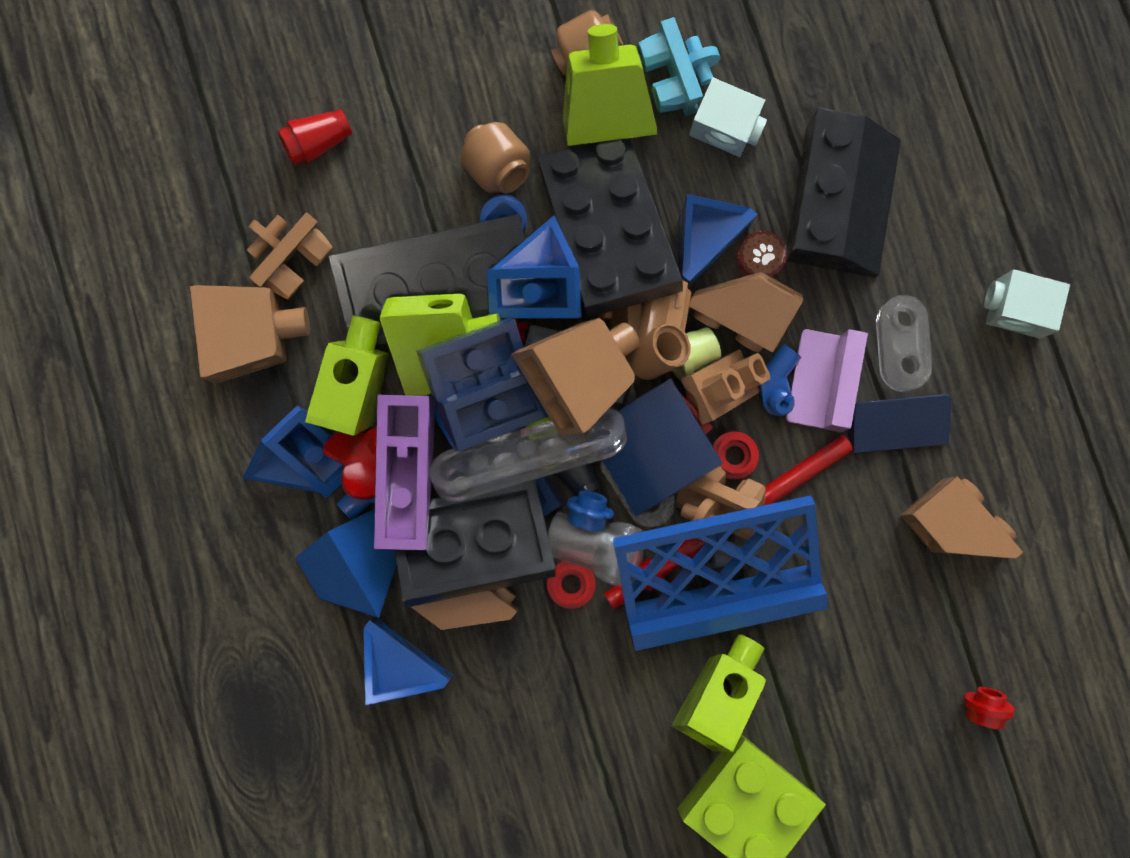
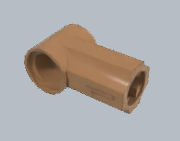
M683 281V292L644 302L638 335L640 346L627 355V362L631 369L641 379L652 380L682 366L690 356L691 344L688 336L685 334L691 291L688 289V283Z

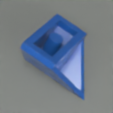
M690 194L686 195L678 218V269L682 280L688 283V288L751 227L758 215L752 208Z
M554 215L493 268L487 269L490 315L498 313L500 318L582 317L579 266Z
M297 405L261 439L243 479L317 492L327 498L342 484L341 474L345 466L322 452L325 443L333 434L327 428L306 423L308 410Z
M375 509L328 531L295 558L319 599L379 618L397 562L394 549H374Z
M376 617L369 620L364 627L365 706L443 689L453 677L452 673Z

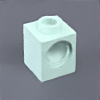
M712 78L693 120L689 136L740 157L746 143L756 146L767 119L759 116L765 99Z
M1013 269L996 281H993L987 290L984 307L989 309L986 324L1040 339L1058 332L1070 284Z

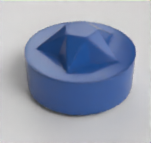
M494 195L485 201L480 210V222L520 214L523 232L527 226L525 208L512 195Z

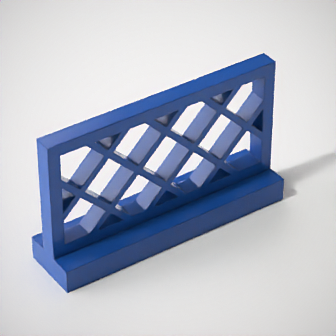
M811 495L612 538L625 604L626 619L635 651L828 609L827 593L821 580L816 505ZM803 516L802 525L790 538L775 530L784 519ZM748 527L756 531L742 548L726 541L736 529ZM699 538L706 542L693 559L676 551L685 540ZM767 538L782 546L768 562L753 555ZM644 549L657 553L644 569L629 563L626 553ZM718 549L733 556L720 573L705 566V563ZM794 553L802 556L807 561V565L780 570ZM668 560L684 567L672 583L655 576ZM745 563L759 570L758 574L754 577L732 580ZM696 574L711 581L707 587L690 591L683 590ZM630 576L635 578V580L632 583ZM646 585L663 592L660 597L635 602V598Z

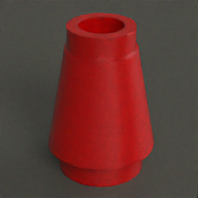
M341 109L286 121V127L277 130L281 144L293 166L302 162L306 166L345 138L352 136L349 122Z

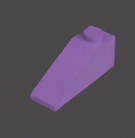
M378 395L374 549H427L435 422V401L431 396Z

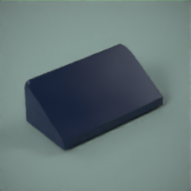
M950 394L855 403L850 429L851 445L853 447L852 454L948 445L951 416Z

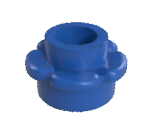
M580 491L578 497H571L567 502V507L569 508L567 521L574 526L589 531H603L607 518H613L614 512L611 508H607L608 500L606 497L591 491Z

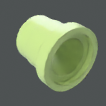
M709 327L686 333L691 344L690 356L682 366L672 370L680 381L693 374L694 371L704 368L721 358L719 342Z

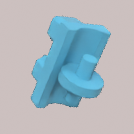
M674 17L661 21L659 33L638 42L637 51L645 72L663 66L668 68L671 78L652 84L651 90L658 112L662 113L682 108L686 117L697 113L699 109L697 103L703 98L695 74L697 73L702 86L710 84L713 78L710 67L718 63L721 58L717 47L708 46L702 48L698 36H693L685 41L689 51L688 54Z

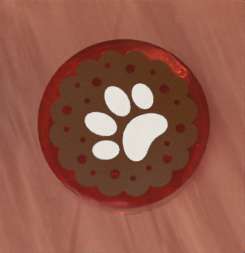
M757 231L747 236L741 244L737 255L738 265L746 276L762 272L773 278L786 263L787 249L782 239L776 234L769 231Z

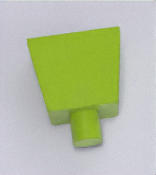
M598 24L588 29L589 50L574 51L568 55L563 108V125L567 146L657 135L654 113L636 46H618L617 27L612 24Z
M463 294L387 298L380 315V321L405 395L426 396L431 394L416 351L501 321L499 314L472 318L467 298Z
M352 315L346 341L328 343L307 412L306 423L353 436L374 426L378 395H381L389 359V353L375 349L381 326L380 322ZM352 361L358 367L357 377L351 371Z
M738 634L728 655L719 654L710 657L671 727L712 751L733 752L766 683V679L753 671L764 651V647L756 641ZM725 678L731 684L732 690L730 696H728L724 690L723 684Z

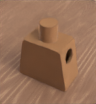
M190 286L200 377L212 383H221L282 364L287 361L285 339L310 335V321L306 307L281 310L280 298L270 288Z
M597 318L519 349L511 355L560 436L583 434L588 431L634 383L635 374L625 357L640 346V341L635 330L627 323H620L609 331L605 322Z

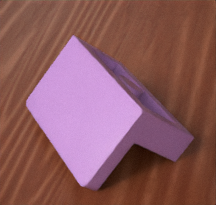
M809 329L801 332L797 354L802 358L794 367L790 390L795 399V406L788 415H785V420L788 423L839 433L851 429L868 333L850 329L842 335Z

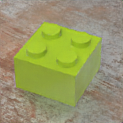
M741 735L733 752H720L677 809L684 823L728 858H786L826 804L813 791Z

